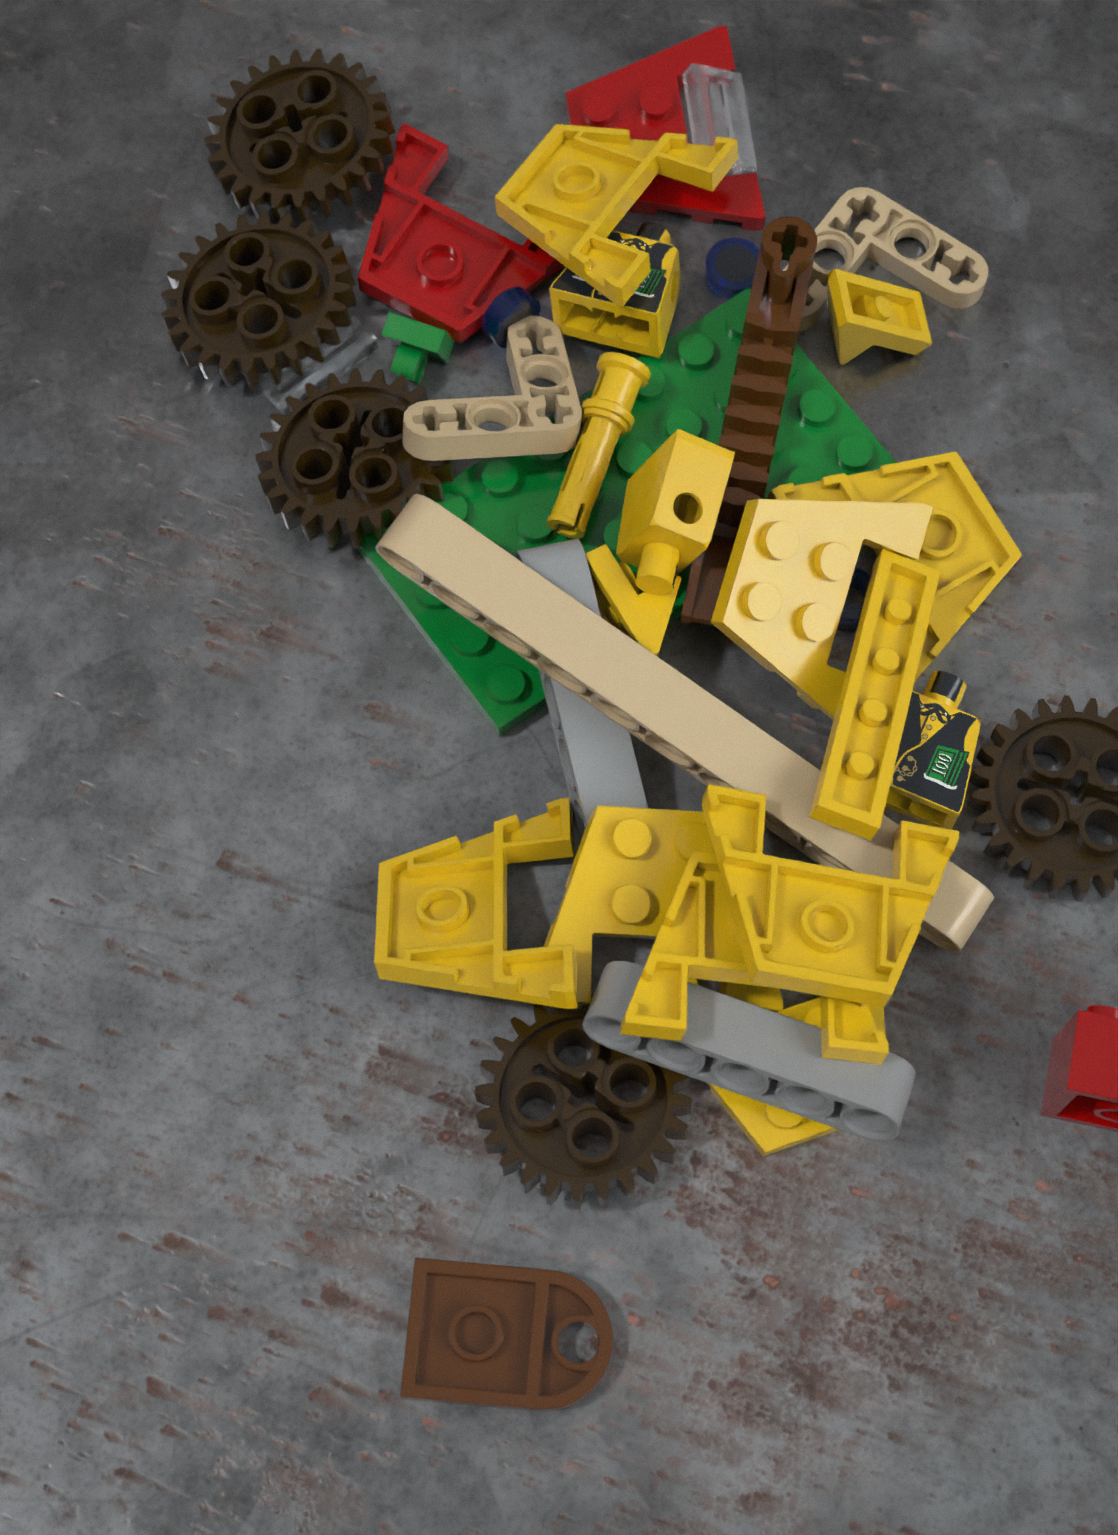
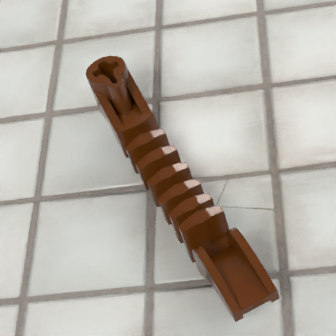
M790 216L777 218L765 227L762 234L741 343L730 387L728 406H726L722 431L718 446L735 452L712 539L707 549L691 565L680 622L690 624V622L714 626L711 623V619L747 500L764 499L817 247L816 232L810 224L800 218ZM781 260L789 261L786 271L780 269Z

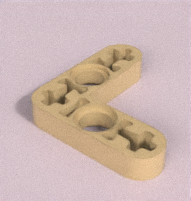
M856 187L844 193L814 230L817 235L816 252L824 248L833 249L843 256L845 264L838 268L839 270L855 274L865 259L869 258L950 308L964 309L973 306L980 300L988 279V266L985 259L979 253L887 196L869 187ZM863 211L872 215L871 220H862L854 230L853 238L846 234L850 227L852 215L859 216ZM904 237H913L924 244L926 253L918 258H906L897 252L894 243ZM938 254L943 258L941 264L937 262L935 270L932 272L930 269L935 256ZM813 261L809 280L811 286L807 293L799 332L811 328L828 308L827 274L832 270L819 267L815 261ZM788 264L783 269V271H786L788 269ZM961 271L970 276L969 281L963 280L959 285L949 281L950 276H957Z
M530 315L508 327L506 360L515 395L425 400L409 406L404 412L402 444L405 450L413 457L422 460L440 461L558 454L574 448L580 437L582 409L562 333L558 325L550 319ZM532 345H536L537 350L541 351V354L532 355ZM541 379L555 382L557 385L553 387H538L529 382ZM554 412L555 424H551L550 419L545 417V413ZM487 422L499 423L507 427V429L497 432L486 431L479 428L478 425ZM458 427H465V430H458Z

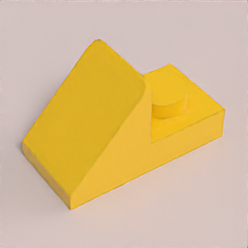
M836 268L827 274L828 315L839 364L848 363L872 345L917 355L932 345L919 291Z
M606 544L585 553L601 618L658 657L682 579L681 576H676L674 588L667 595H653L646 592L639 594V588L635 583L636 578L631 568L623 561L617 562Z

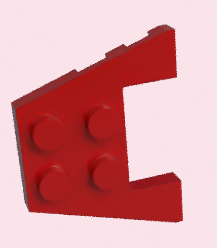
M727 25L713 28L567 91L565 106L569 125L627 129L630 131V139L659 141L664 133L687 134L679 89L734 82L736 68ZM757 172L724 176L713 192L658 174L628 210L630 212L655 216L657 210L689 214L691 221L713 224L714 218L741 222V229L751 231L764 230L766 219Z
M403 122L398 130L396 150L392 164L388 166L378 214L375 213L358 274L359 290L419 322L446 330L454 341L462 343L564 265L527 238L525 243L520 245L424 195L449 159L448 145Z

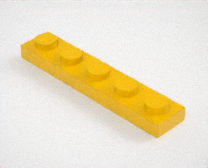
M882 549L876 558L809 818L870 841L880 829L938 586L940 570L886 549Z

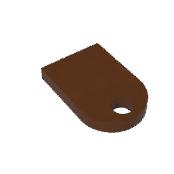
M415 1257L400 1397L401 1399L537 1412L557 1411L570 1407L587 1397L600 1383L607 1370L613 1346L612 1326L607 1310L597 1294L588 1285L564 1272ZM571 1325H585L597 1336L598 1350L590 1360L584 1363L570 1362L559 1351V1336L564 1329Z

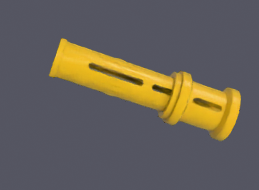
M606 352L600 355L596 367L600 374L592 396L584 400L581 405V421L584 425L561 484L555 505L546 522V525L551 530L556 529L557 525L560 524L557 533L565 537L574 539L584 537L591 511L602 486L619 437H623L631 431L634 423V417L631 414L639 389L648 385L651 372L645 364L622 353Z

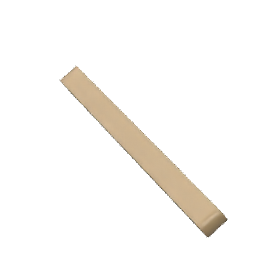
M420 494L412 495L375 546L379 555L401 574L704 785L712 784L767 795L764 826L819 865L892 878L894 833L899 826L898 824L883 815L880 829L870 841L809 818L820 775L818 768L435 501ZM948 861L937 892L921 923L919 934L946 951L960 953L993 901L994 896L981 882L951 861Z

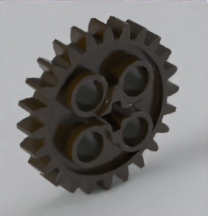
M298 49L291 53L289 64L281 65L280 61L272 55L269 56L270 70L262 73L252 65L248 67L249 75L252 79L248 84L232 80L230 85L235 97L233 99L218 97L216 99L221 115L208 117L207 122L213 134L205 137L204 142L210 153L207 159L224 194H232L238 208L242 209L251 204L257 218L260 217L262 211L268 212L272 208L278 222L286 212L290 213L291 210H297L303 223L309 219L311 208L318 206L321 212L326 217H329L332 213L331 201L338 198L343 204L350 207L353 205V201L349 191L353 187L367 192L372 189L367 172L383 174L385 172L380 155L392 154L394 150L389 138L390 135L396 133L390 115L392 111L386 93L381 91L377 77L375 75L367 77L362 63L357 62L348 68L344 55L338 53L327 64L321 49H316L310 60L303 62Z
M262 211L257 224L249 226L247 219L241 214L237 218V229L229 232L219 222L215 224L218 238L210 241L198 235L195 237V241L200 251L196 255L188 252H180L178 254L184 270L168 271L167 277L173 289L161 292V297L167 308L161 314L176 351H181L190 368L199 364L204 377L208 380L220 371L226 386L231 387L240 374H244L250 388H256L261 374L269 373L273 383L279 385L282 378V369L288 367L300 377L304 375L301 361L306 357L318 363L325 361L320 349L321 344L339 346L341 341L336 327H350L352 324L347 308L356 306L357 301L352 289L356 283L350 265L347 262L342 246L334 245L331 233L326 230L317 234L311 219H307L296 228L291 213L286 212L278 224H272L268 212Z
M358 368L352 370L348 383L341 384L334 373L328 374V388L321 391L312 383H306L305 388L308 398L301 401L287 396L285 401L290 414L271 413L269 418L274 432L260 433L259 438L264 451L256 454V461L261 472L258 475V479L263 493L267 496L273 514H282L286 528L291 530L301 525L304 536L308 541H312L323 530L329 547L333 548L340 541L343 534H350L354 548H360L364 533L373 532L379 542L386 533V528L391 526L412 495L420 494L433 501L443 502L445 497L441 483L452 482L454 479L451 462L455 460H422L409 454L402 444L404 412L416 402L429 400L426 387L421 385L410 391L405 375H400L390 385H387L382 369H378L373 374L370 382L362 381L361 374Z
M1066 695L1062 698L1057 712L1053 713L1045 700L1039 699L1032 710V719L1018 708L1013 712L1009 720L1011 729L998 723L990 736L994 745L982 744L976 758L984 766L974 767L968 781L982 789L971 793L967 801V807L983 810L985 813L976 818L972 830L979 833L992 832L993 837L983 851L985 855L1004 851L1009 856L1003 865L1001 873L1007 875L1019 866L1026 870L1024 889L1029 890L1039 878L1048 881L1047 890L1049 898L1055 899L1065 884L1071 886L1076 902H1081L1088 894L1090 884L1093 883L1101 897L1106 898L1115 889L1114 878L1118 881V807L1115 806L1118 805V786L1105 783L1099 777L1096 767L1108 766L1118 772V707L1114 708L1106 718L1098 716L1096 699L1091 698L1082 712H1075L1070 696ZM1047 752L1053 755L1058 760L1061 769L1048 771L1041 768L1035 762L1033 753ZM1022 782L1031 790L1023 791L1018 788L1017 783ZM1065 790L1076 792L1075 800L1081 805L1075 806L1070 804V794ZM1024 810H1036L1042 813L1047 818L1050 829L1041 831L1030 828L1024 822L1021 812ZM1097 824L1104 827L1110 833L1112 845H1099L1093 842L1088 837L1085 826Z
M590 1003L582 1005L581 1009L576 1010L558 1008V1013L549 1015L543 1006L533 1004L534 1024L528 1026L516 1017L510 1020L511 1030L515 1038L513 1042L496 1036L493 1038V1050L501 1061L481 1060L480 1063L482 1076L492 1082L475 1086L476 1101L490 1106L476 1113L479 1129L494 1130L484 1139L487 1153L493 1154L507 1150L499 1162L501 1174L506 1176L522 1168L523 1172L520 1179L521 1191L526 1194L539 1182L545 1184L546 1204L552 1205L557 1200L562 1190L571 1191L574 1210H580L586 1192H595L602 1208H607L610 1199L609 1188L618 1186L622 1193L630 1200L635 1198L633 1178L636 1175L655 1184L658 1182V1170L653 1160L658 1159L670 1164L675 1162L676 1149L666 1139L686 1140L688 1125L675 1116L691 1113L692 1098L677 1093L689 1087L690 1077L595 1042L583 1029V1021ZM570 1046H580L591 1053V1057L579 1066H568L557 1059L558 1054ZM536 1068H543L551 1073L556 1082L543 1076H535L533 1071ZM634 1080L646 1087L647 1093L636 1101H623L618 1099L612 1093V1090L622 1081ZM588 1092L595 1094V1105L584 1101L578 1108L572 1106L571 1094L581 1099ZM534 1098L548 1100L555 1106L553 1112L541 1120L525 1118L520 1113V1109L527 1101ZM611 1118L624 1124H632L634 1130L630 1133L624 1132L616 1126ZM589 1133L603 1135L611 1143L610 1147L598 1156H587L580 1153L575 1148V1144L582 1136Z

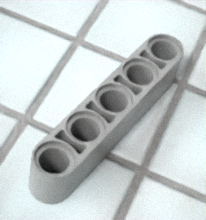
M578 538L515 551V558L601 617L585 551ZM539 670L580 840L583 837L592 809L598 805L648 808L630 733Z
M613 961L604 967L583 1021L584 1031L595 1042L607 1048L865 1139L888 1141L895 1139L899 1135L916 1073L913 1066L904 1058L889 1052L881 1065L821 1058V1028L688 982L687 1030L681 1041L620 1034V1024L644 966L627 961Z

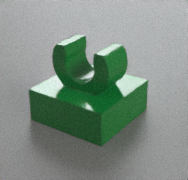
M391 312L388 313L381 334L391 345L398 347L390 371L395 373L396 377L405 375L407 381L420 384L424 375L428 357L448 363L455 342L446 330Z

